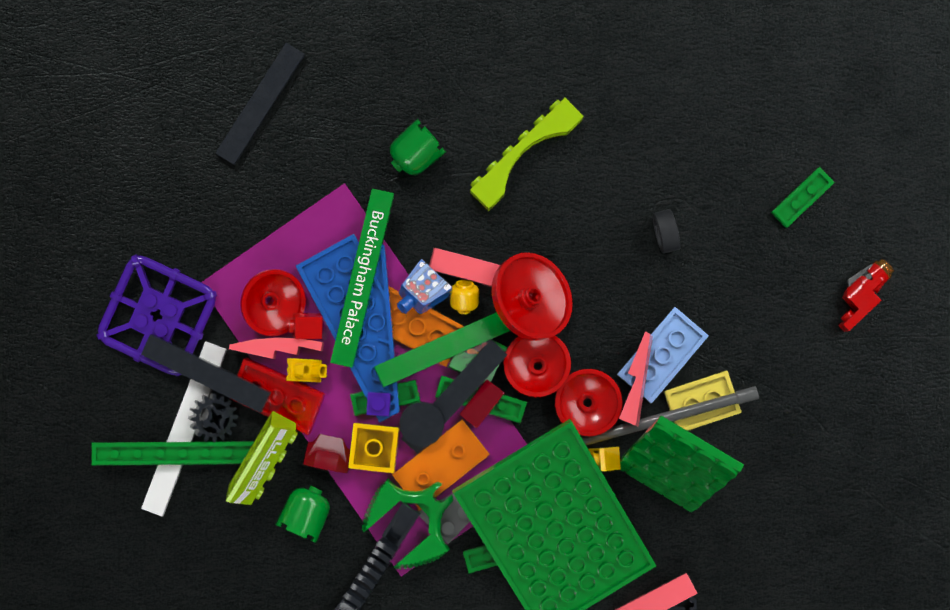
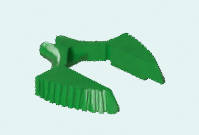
M387 479L386 482H383V485H380L377 492L374 493L373 500L370 501L371 504H369V508L366 510L367 513L364 515L363 532L368 530L400 500L402 503L418 504L429 517L430 535L401 559L394 568L401 570L402 567L404 569H407V567L411 569L413 566L425 565L427 562L431 563V561L438 560L450 550L441 535V520L443 513L453 502V495H450L444 501L436 499L435 491L442 485L441 482H435L424 490L409 491L402 490L393 484L390 479Z

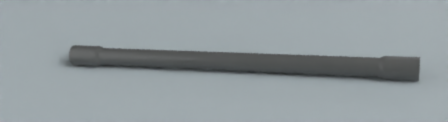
M756 386L729 395L642 418L639 420L638 427L624 423L613 426L600 435H581V438L587 446L648 429L661 415L673 422L727 406L759 399Z

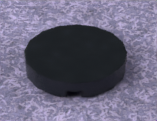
M414 402L401 415L399 421L400 431L404 439L409 443L419 447L429 446L435 443L442 435L444 416L433 403Z

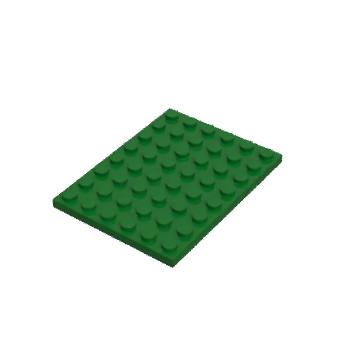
M570 419L452 490L525 610H586L656 567L655 562Z

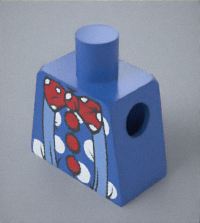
M421 259L401 285L399 295L403 299L397 303V307L404 314L412 308L419 314H423L449 296L452 287Z

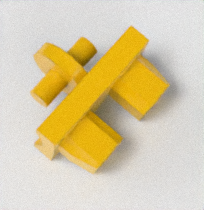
M287 358L289 367L287 368L288 375L286 381L321 382V378L327 377V365L322 364V360Z

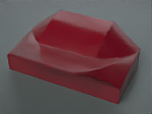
M319 434L314 441L308 442L303 465L347 474L350 450L345 445L343 438Z

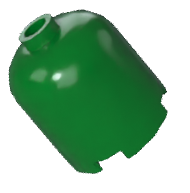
M416 119L402 132L390 146V154L394 159L391 164L398 172L403 170L409 175H418L446 153L443 147L440 150L437 148L439 142L426 127L422 129L419 127L421 124L419 119Z
M310 486L309 490L305 488L295 489L290 494L275 525L281 527L283 523L287 525L285 530L303 538L310 535L312 536L311 541L317 543L330 510L328 500L321 495L323 491L313 486Z

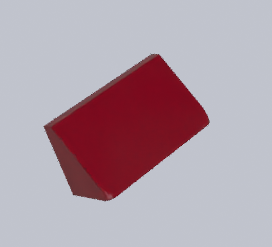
M487 379L459 415L478 428L504 395V392Z

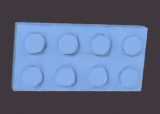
M676 307L670 311L651 334L653 339L643 395L650 403L657 398L709 336ZM636 353L617 374L631 387L636 378L630 376L628 372Z

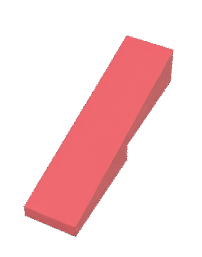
M647 332L644 333L628 372L630 376L636 379L619 417L620 420L636 427L639 426L653 336Z

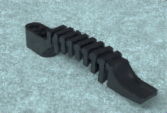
M405 502L401 505L384 531L383 537L377 542L372 554L367 559L368 562L364 564L362 571L357 575L356 580L351 584L350 589L344 594V598L334 610H361V607L367 601L366 598L371 595L372 589L378 584V580L384 575V571L389 567L390 562L401 548V544L405 541L408 533L420 516V512L415 511Z

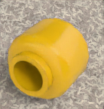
M459 280L456 284L452 285L450 305L454 310H457L460 314H469L478 307L479 289L472 281Z

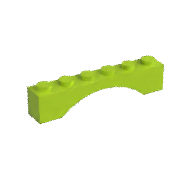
M566 98L561 102L559 100L555 101L550 106L551 112L546 117L541 115L533 123L535 127L530 132L526 130L519 136L518 140L520 142L514 148L510 145L502 153L504 157L498 163L494 161L486 169L488 173L483 178L478 176L470 184L472 186L470 193L488 211L504 197L509 173L524 152L545 139L568 135L583 120L584 116Z

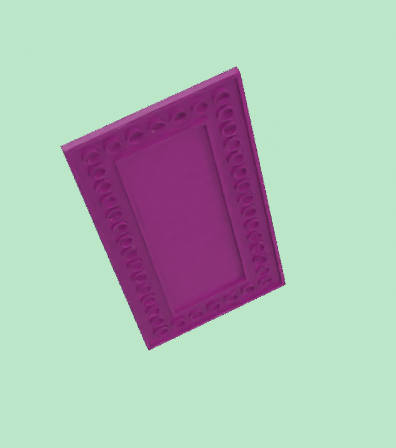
M345 183L201 282L209 286L213 291H216L215 308L239 342L266 338H294L289 331L278 336L262 335L251 329L242 316L240 307L242 292L248 281L262 271L280 269L295 276L305 292L306 304L304 313H320L296 265L352 234H355L358 241H360L366 213ZM384 240L389 286L399 291L409 274ZM267 297L265 303L268 304L271 298ZM324 318L322 319V339H306L323 342V352L301 347L299 355L277 351L276 359L247 353L251 360L286 376L288 375L287 368L289 367L287 358L322 360V364L327 365V377L321 378V382H301L325 393L311 434L306 435L302 433L308 442L314 441L319 434L343 438L345 445L350 450L353 423L400 428L399 421L401 415L411 405L400 406L399 413L381 423L373 415L362 414L355 416L350 394L362 392V389L350 367L330 363L335 339ZM394 340L395 357L413 350ZM438 363L397 382L403 383L416 380L420 401L434 403L437 399L435 396L441 376L455 379L460 373L448 368V365L445 367ZM462 405L444 424L442 435L463 419L490 455L438 495L436 499L440 500L452 494V490L527 445L511 420L488 414L480 426L476 428L459 415L466 406ZM399 431L395 472L418 455L401 439L403 437L401 431ZM349 468L346 474L328 470L362 521L365 519L364 515L367 513L366 510L369 508V504H371L370 501L373 500L374 493L377 492L381 484L383 485V482L390 479L393 484L402 489L392 476L394 473ZM401 500L369 528L377 542L383 537L384 531L403 504ZM406 503L415 511H419L414 503ZM420 516L391 561L393 566L430 535L429 525ZM469 522L455 538L473 526L472 523ZM402 567L401 570H396L398 571L400 576H403L411 569H409V567H407V569H404Z

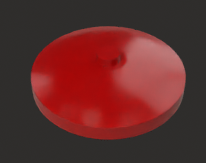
M520 253L507 259L498 267L492 281V299L498 316L509 330L521 338L531 341H542L557 335L566 327L572 313V295L566 278L554 263L538 254Z

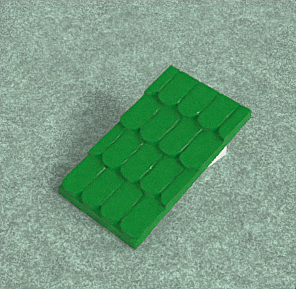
M662 415L620 458V470L622 472H626L627 475L644 483V485L657 493L663 494L664 497L679 506H683L684 509L691 513L699 508L702 503L710 499L714 493L725 487L729 481L740 473L744 466L741 462Z

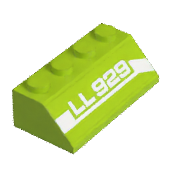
M272 411L229 484L226 497L227 502L252 505L255 498L259 500L265 489L262 487L266 480H271L276 470L274 469L275 464L282 462L287 452L284 449L288 443L292 444L298 434L295 422Z

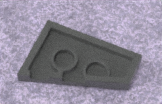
M453 493L450 494L453 495V502L445 510L441 520V535L448 544L470 522ZM450 495L440 499V501L446 500ZM422 509L417 511L421 513L420 517L429 525L427 514Z

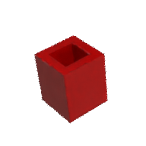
M293 313V319H289V333H292L295 339H322L323 317L320 313Z

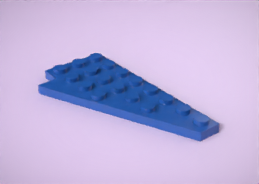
M355 234L296 265L335 341L359 245ZM384 244L380 253L354 366L350 368L366 398H368V392L391 394L390 416H376L379 423L400 412L398 382L383 388L374 370V366L395 357L386 249Z

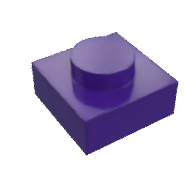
M368 392L366 415L390 416L391 394Z

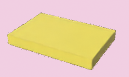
M728 371L663 391L670 411L735 393ZM739 404L680 419L674 421V423L688 431L742 412Z

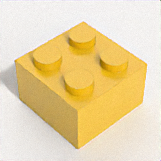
M353 423L348 468L394 473L400 428Z

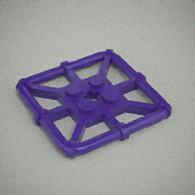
M138 254L133 255L126 264L115 291H112L110 294L111 300L99 324L98 334H96L97 338L107 346L133 357V360L138 363L141 361L162 372L177 377L182 374L141 355L150 334H154L172 343V337L176 328L191 335L185 350L193 353L199 339L203 338L204 334L202 332L215 306L217 293L206 284L180 273L181 271L177 268L171 269L148 257L139 256ZM143 265L170 277L164 293L151 288ZM134 268L137 270L144 289L138 302L123 296ZM177 281L205 294L186 302H181L170 296ZM207 300L195 329L180 322L187 307ZM119 302L135 308L129 323L107 330ZM159 309L160 315L163 317L155 321L152 312H156ZM130 328L145 334L138 350L109 336Z

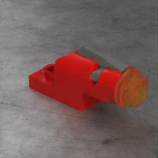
M885 260L875 261L847 280L848 288L845 290L842 298L854 311L849 310L841 317L842 322L838 326L844 332L850 331L881 301L876 294L894 272L893 268Z

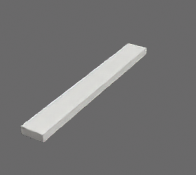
M205 341L199 357L221 367L227 349ZM192 379L190 380L167 442H192L197 429L193 430L190 428L194 421H190L188 417L194 413L189 409L197 407L194 402L195 400L203 401L202 395H206L209 398L212 389ZM183 465L157 466L141 509L164 516Z

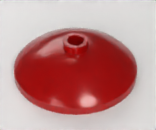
M280 269L265 270L252 277L246 284L240 301L241 313L247 325L254 331L266 336H278L289 331V319H293V313H304L306 304L305 292L299 280L292 274ZM270 297L271 301L268 304H266V298Z
M518 336L506 351L508 354L504 358L506 377L513 388L521 394L529 397L551 395L558 391L569 377L571 370L570 354L565 344L557 336L542 341H531ZM536 363L542 364L540 370L534 369Z
M583 369L570 374L565 384L556 392L555 409L560 421L563 423L570 419L580 435L596 436L608 431L617 422L622 410V395L618 385L610 376L599 370ZM586 398H589L592 402L589 407L583 404Z

